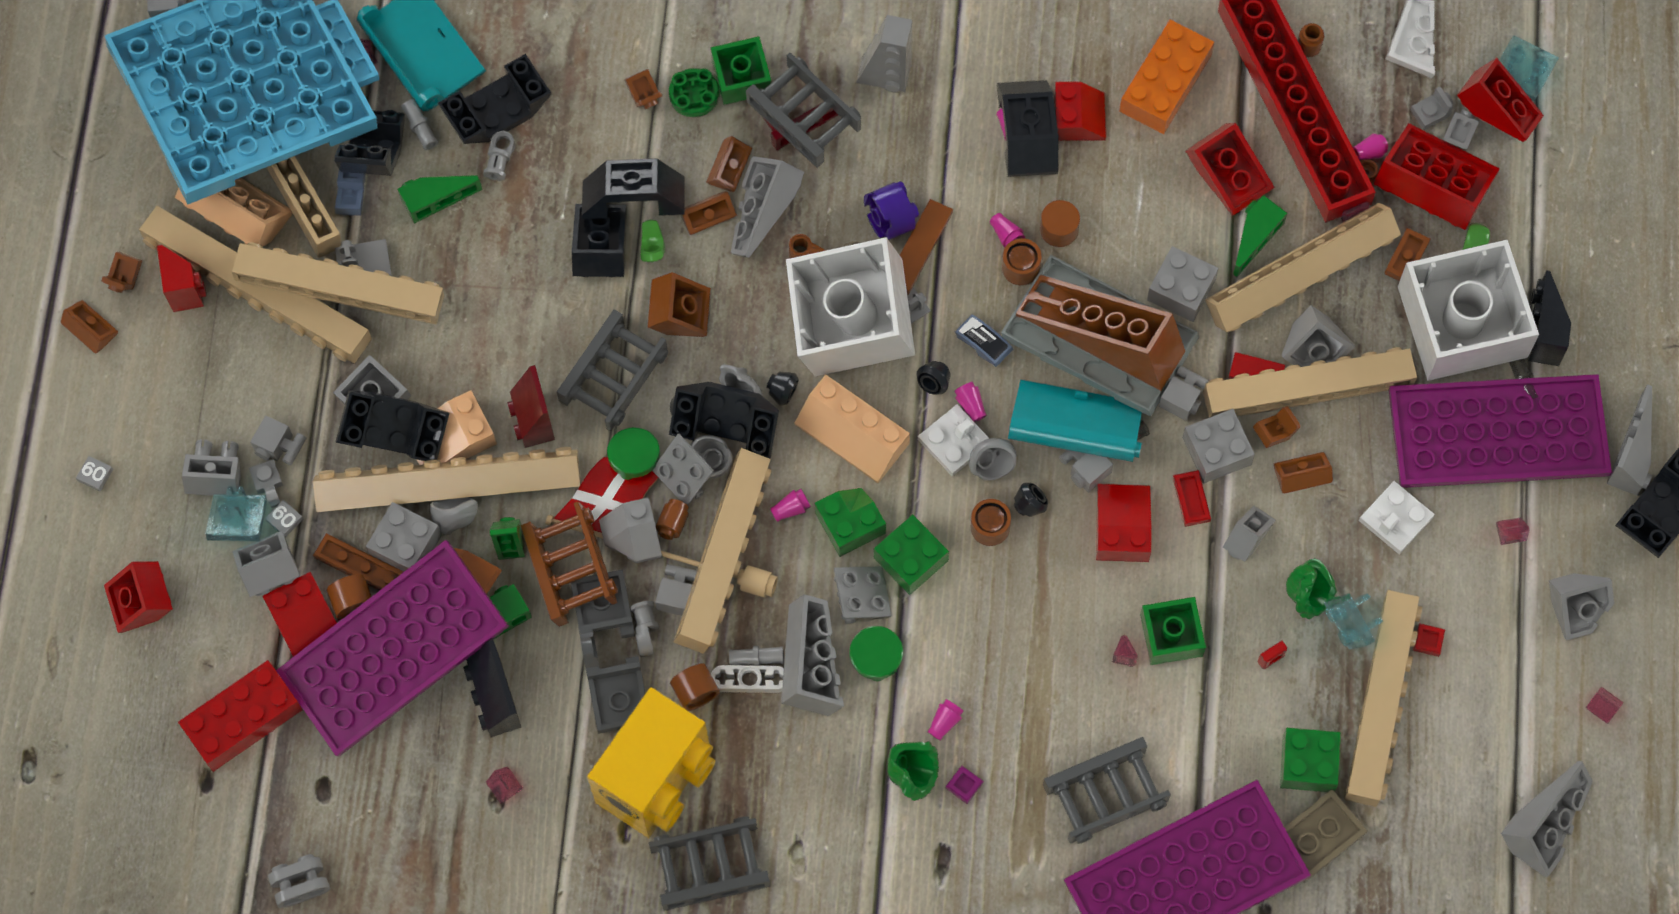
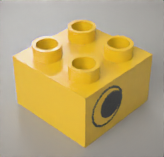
M650 687L587 776L595 803L647 838H650L657 826L668 832L684 809L685 805L678 801L683 789L688 782L697 788L700 787L715 765V760L710 757L713 746L709 744L706 723Z

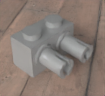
M202 439L197 440L195 454H185L182 472L185 494L238 497L241 471L239 458L236 456L239 445L231 441L229 449V442L225 441L222 443L221 456H210L213 444L208 440H204V447H202Z

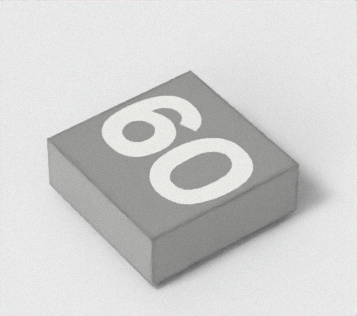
M88 456L76 479L78 482L101 492L113 468Z
M283 500L265 520L278 532L282 531L284 537H286L303 520V517Z

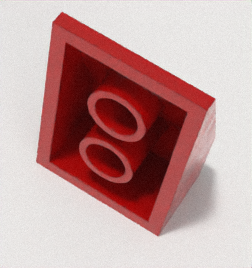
M1498 58L1477 69L1457 94L1462 105L1472 115L1521 142L1528 139L1544 116Z
M1236 123L1224 124L1185 151L1197 172L1232 215L1237 214L1253 200L1256 201L1275 188Z
M1097 484L1096 560L1149 562L1152 535L1150 486Z
M311 572L294 579L288 585H283L262 596L293 657L337 624Z

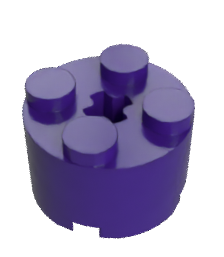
M902 181L893 182L865 194L864 207L869 205L871 213L867 214V217L879 238L887 237L888 240H891L915 229V218L919 216V211L915 203H910L906 187Z

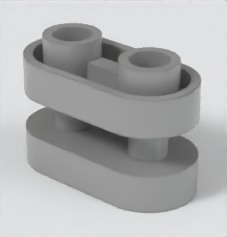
M308 854L300 857L298 862L294 864H280L271 869L272 872L268 875L272 888L280 887L281 889L274 896L278 908L296 905L323 895L330 890L327 878H318L317 876L324 869L320 857ZM305 878L307 879L306 882H303L295 886H291V884L294 882L303 880Z

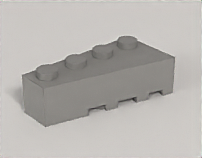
M891 15L886 16L879 28L878 34H875L872 44H869L867 52L862 56L856 83L885 88L890 92L906 91L912 66L911 19Z
M804 594L789 604L781 704L830 716L844 707L843 697L839 695L840 677L839 674H836L834 659H836V651L831 644L830 635L833 633L828 601Z

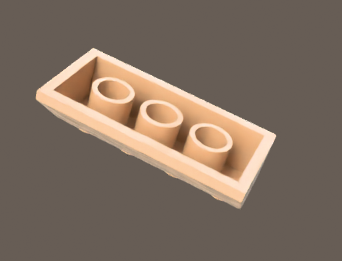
M242 178L235 180V186L191 204H187L179 187L175 196L185 207L200 213L207 221L214 222L222 227L226 233L244 241L246 245L252 242L263 247L271 243L293 214L290 208Z
M826 374L809 394L795 421L797 427L877 483L881 481L910 444L909 432Z

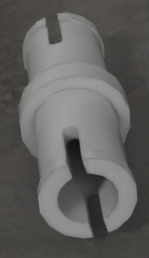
M415 99L406 101L401 107L411 123L410 129L417 134L424 150L434 148L438 144V140L429 127V119L424 117Z
M753 646V649H729L730 665L754 666L773 663L784 664L783 646L772 648Z

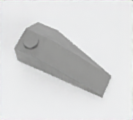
M752 156L743 180L742 188L746 189L744 201L739 203L738 209L742 211L741 221L735 226L731 254L748 258L752 255L796 196L797 190L801 186V180L804 175L803 171L782 160Z
M1647 384L1642 392L1613 466L1612 474L1607 482L1611 486L1636 496L1641 488H1647L1652 474L1648 473L1651 465L1652 436L1651 385Z
M1582 761L1576 762L1518 811L1501 833L1511 853L1545 877L1551 874L1561 860L1565 851L1562 844L1566 834L1571 835L1574 826L1571 824L1575 812L1582 809L1593 782Z

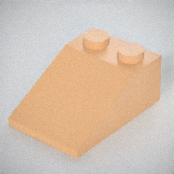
M472 390L447 401L437 408L449 412L437 459L440 460V463L450 462V459L465 457L467 459L497 445L494 433ZM417 460L419 465H424L425 461Z

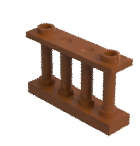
M579 501L574 503L577 512L576 516L541 529L531 522L520 525L550 619L559 627L569 623L566 614L575 607L602 596L612 605L617 603L615 594L618 593V589L612 578L609 579L591 524L594 523L593 514L589 508H585ZM581 525L585 539L551 553L545 551L543 543L546 542V539ZM589 548L593 562L560 576L553 575L551 567L554 566V562ZM595 572L597 573L601 586L567 600L561 599L558 591L562 589L561 586Z

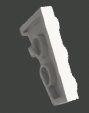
M1406 0L1386 56V60L1429 78H1433L1435 75V66H1433V55L1435 54V45H1433V0Z

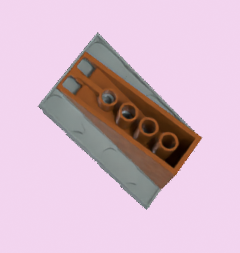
M1052 255L1047 259L1001 332L1002 337L1011 344L1040 357L1042 361L1081 379L1084 383L1113 396L1115 400L1149 416H1152L1171 379L1173 376H1176L1178 369L1183 365L1199 338L1197 331L1176 321L1172 313L1149 307Z

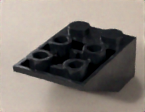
M1546 270L1543 278L1538 279L1536 289H1533L1531 304H1534L1532 315L1539 336L1528 356V361L1559 366L1569 347L1571 321L1552 274Z

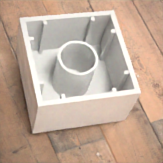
M887 237L786 259L797 356L814 376L915 356L903 260Z
M1508 240L1406 263L1398 284V290L1428 381L1528 358L1539 333Z

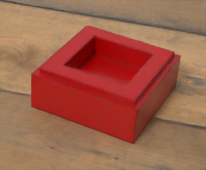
M1419 623L1413 651L1439 657L1445 629Z
M1281 640L1261 653L1257 662L1262 669H1266L1285 657L1288 647Z

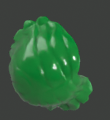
M1316 558L1307 560L1293 569V572L1287 578V594L1296 603V611L1300 613L1302 618L1311 619L1314 616H1319L1334 603L1337 593L1335 581L1320 560Z
M929 741L926 743L903 742L895 744L890 749L887 775L892 783L900 787L902 793L913 801L925 798L935 786L939 772V754L936 747L932 746V743Z

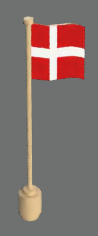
M603 457L588 472L572 499L555 517L552 515L547 516L546 525L552 526V524L576 516L577 512L574 503L579 501L585 508L591 510L594 517V523L591 524L595 536L603 539L599 520L622 503L643 499L649 489L660 478L651 471L642 477L625 480L612 469L608 457ZM581 525L572 528V530L583 533ZM661 551L663 557L699 566L700 562ZM749 565L745 570L741 569L736 577L732 576L737 578L740 591L764 598L774 595L778 583V577L774 576L772 572Z

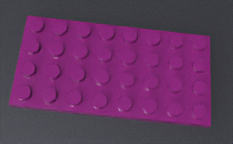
M1599 374L1390 386L1388 389L1399 485L1402 488L1606 477L1612 474Z
M445 540L276 671L335 756L340 757L473 655L488 640L495 638L509 625L450 542Z
M1257 779L1065 878L1064 883L1081 914H1241L1310 878L1311 874Z

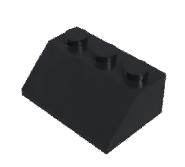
M493 639L488 640L478 651L466 659L468 665L463 666L467 681L473 680L475 690L470 692L475 706H481L483 714L478 715L482 730H488L490 737H494L522 727Z

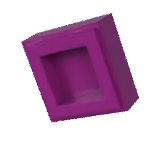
M961 765L945 789L968 804L982 786L983 780Z

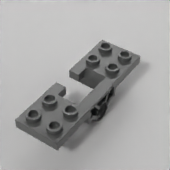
M623 569L607 572L609 579L612 578L618 589V593L615 594L616 604L612 605L602 596L575 607L598 734L620 730L646 694L639 656L625 658L626 664L601 669L598 660L594 632L620 627L622 639L635 636ZM597 574L585 576L571 582L573 597L601 586Z

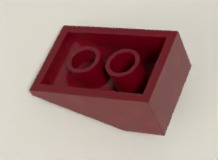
M533 365L527 369L510 391L512 401L507 402L511 417H517L518 424L514 425L517 441L523 440L525 448L555 440L536 366Z

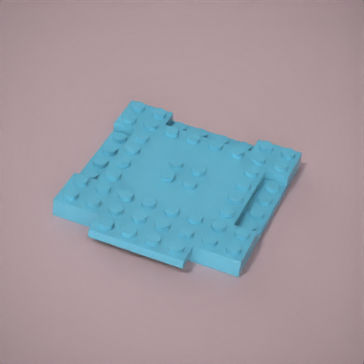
M195 0L104 35L106 46L141 109L187 204L235 186V180L323 144L329 143L330 147L377 129L376 116L360 87L378 81L379 74L338 0H329L316 6L313 0Z

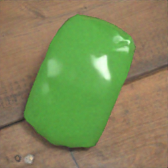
M646 220L642 223L641 260L643 262H656L664 256V238L656 220Z
M1470 223L1462 250L1488 244L1490 239L1489 229L1480 223Z

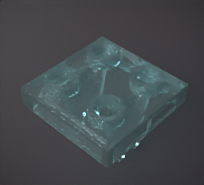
M1513 35L1499 61L1529 98L1535 102L1559 57Z
M228 486L226 494H214L205 533L207 541H260L267 506L266 495H246L241 486L238 487L237 492L233 491L231 486Z
M1349 593L1332 597L1324 602L1326 606L1325 613L1328 619L1335 623L1339 630L1338 637L1340 641L1349 649L1365 647L1375 642L1370 629L1384 622L1379 617L1365 623L1357 606L1370 599L1368 593L1354 600Z

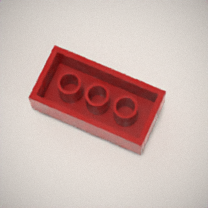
M267 660L182 718L178 723L209 768L214 772L303 709L272 664Z

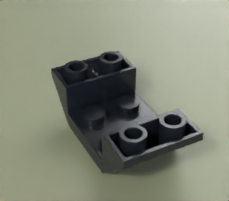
M526 54L504 65L505 76L464 98L461 91H458L438 103L463 144L488 143L497 132L512 130L531 119L552 95Z
M1048 81L997 83L999 108L1003 110L1007 143L1005 150L1007 177L1058 174L1059 138L1053 91Z
M394 110L373 111L377 119V129L350 139L348 144L339 145L334 162L340 172L392 176L401 153L405 113H398Z
M657 158L605 161L583 180L582 219L608 218V203L658 201L659 216L685 215V178L682 174Z
M713 382L677 386L669 435L676 437L677 434H680L684 439L694 441L698 432L746 443V450L771 459L779 410L759 393Z
M348 391L336 443L359 448L365 445L407 454L412 459L422 461L437 460L449 412L416 401L374 392Z
M1679 448L1662 467L1659 474L1637 501L1630 506L1615 525L1657 558L1667 550L1679 535Z

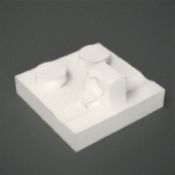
M958 404L918 435L919 442L952 477L969 463L970 454L976 445L989 439Z
M1393 481L1364 512L1359 521L1400 555L1433 519L1435 514L1398 483Z

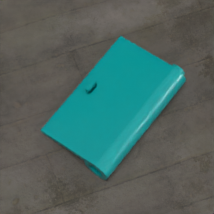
M393 0L380 10L377 6L367 5L358 12L356 21L424 112L434 109L440 101L455 94L486 72L485 68L434 0Z
M1020 380L1008 439L1133 462L1134 457L1139 458L1142 442H1137L1142 412L1115 400L1112 396Z

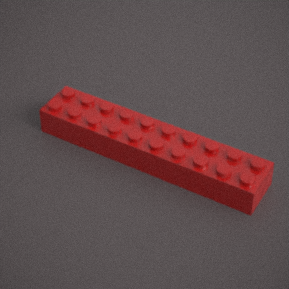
M1220 0L1218 13L1325 223L1372 205L1376 191L1277 0Z

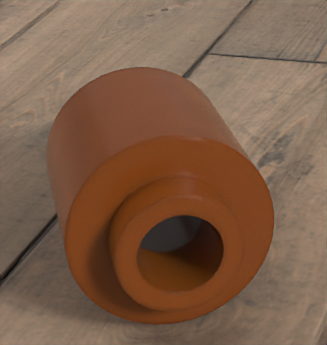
M1315 23L1303 26L1299 32L1298 42L1306 57L1318 55L1323 45L1324 31Z
M670 499L664 505L655 526L660 537L667 540L680 537L689 516L687 504L677 499Z

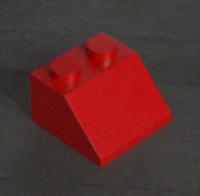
M1055 82L1054 106L1059 141H1106L1105 92L1083 82Z
M157 245L163 293L173 312L204 307L203 297H207L205 283L201 281L200 273L194 271L190 262L165 246Z
M158 561L131 562L104 585L118 633H124L159 621L173 609L165 585L164 575Z

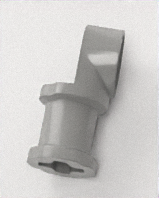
M499 131L491 139L488 151L489 161L487 168L483 171V175L491 180H505L506 174L504 170L506 162L510 160V156L515 150V142L509 132ZM502 138L510 141V145L506 149L496 147L497 142Z
M653 601L638 602L630 607L637 623L635 637L640 657L654 654L649 633L658 630L659 623L655 622L652 611V608H654Z

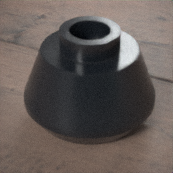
M929 362L921 366L916 373L918 384L927 393L940 395L947 391L951 374L947 365L943 362Z
M778 372L777 375H771L766 388L770 389L769 395L780 406L787 405L796 391L799 378L796 373Z
M1034 483L1021 484L1014 497V507L1017 512L1022 516L1027 515L1029 517L1046 512L1048 500L1043 491Z

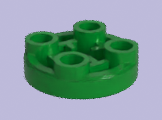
M691 68L677 72L672 76V81L669 85L670 103L678 113L686 117L704 116L710 113L718 103V83L708 69Z
M632 427L619 431L611 438L607 448V456L612 469L620 474L623 479L630 480L642 477L656 467L660 459V448L657 439L652 433L642 428Z
M882 626L867 627L858 632L853 638L850 645V660L854 669L863 677L877 682L882 681L899 669L903 660V646L899 637L892 630Z

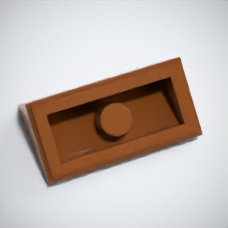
M733 136L724 139L706 183L735 192L752 147Z
M726 191L685 207V215H681L689 235L737 216L730 196Z
M83 300L63 310L61 324L95 354L101 351L118 334V331Z
M1324 452L1274 463L1279 486L1284 494L1328 484L1333 481L1332 467Z

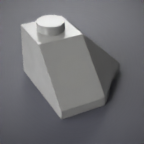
M1310 305L1293 323L1282 352V357L1293 365L1304 367L1320 360H1324L1326 363L1334 362L1340 357L1347 356L1355 345L1328 316Z
M649 497L622 503L599 520L606 547L619 551L635 563L662 557Z
M1573 573L1549 580L1551 602L1566 640L1592 634L1598 626L1596 622L1604 611L1608 612L1614 605L1612 580L1610 578Z

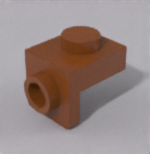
M648 69L624 79L636 107L644 106L645 109H648L659 103L657 99L662 97V93L658 91Z
M115 252L108 276H103L101 282L108 284V289L118 293H123V290L134 289L143 260L122 252Z
M1285 406L1276 415L1257 421L1253 429L1265 447L1269 448L1289 440L1301 426L1290 408Z

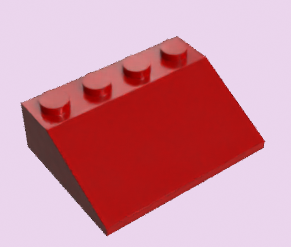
M1408 123L1383 161L1373 184L1386 192L1404 199L1407 203L1426 210L1431 215L1444 219L1455 227L1466 230L1500 168Z

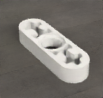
M720 665L713 669L711 676L720 692L779 693L782 692L783 680L779 681V685H774L772 680H765V686H761V673H765L766 679L774 678V674H779L780 678L783 679L784 668L780 666ZM749 672L754 673L758 678L757 682L751 686L745 685L742 682V677ZM721 673H726L727 678H735L734 673H738L739 685H734V680H726L725 684L722 685L716 678H719Z

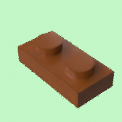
M1407 228L1384 274L1400 281L1406 263L1421 260L1430 242V238Z

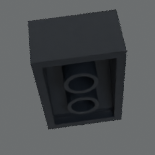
M575 204L571 252L573 277H624L626 204H608V218L582 219V204Z

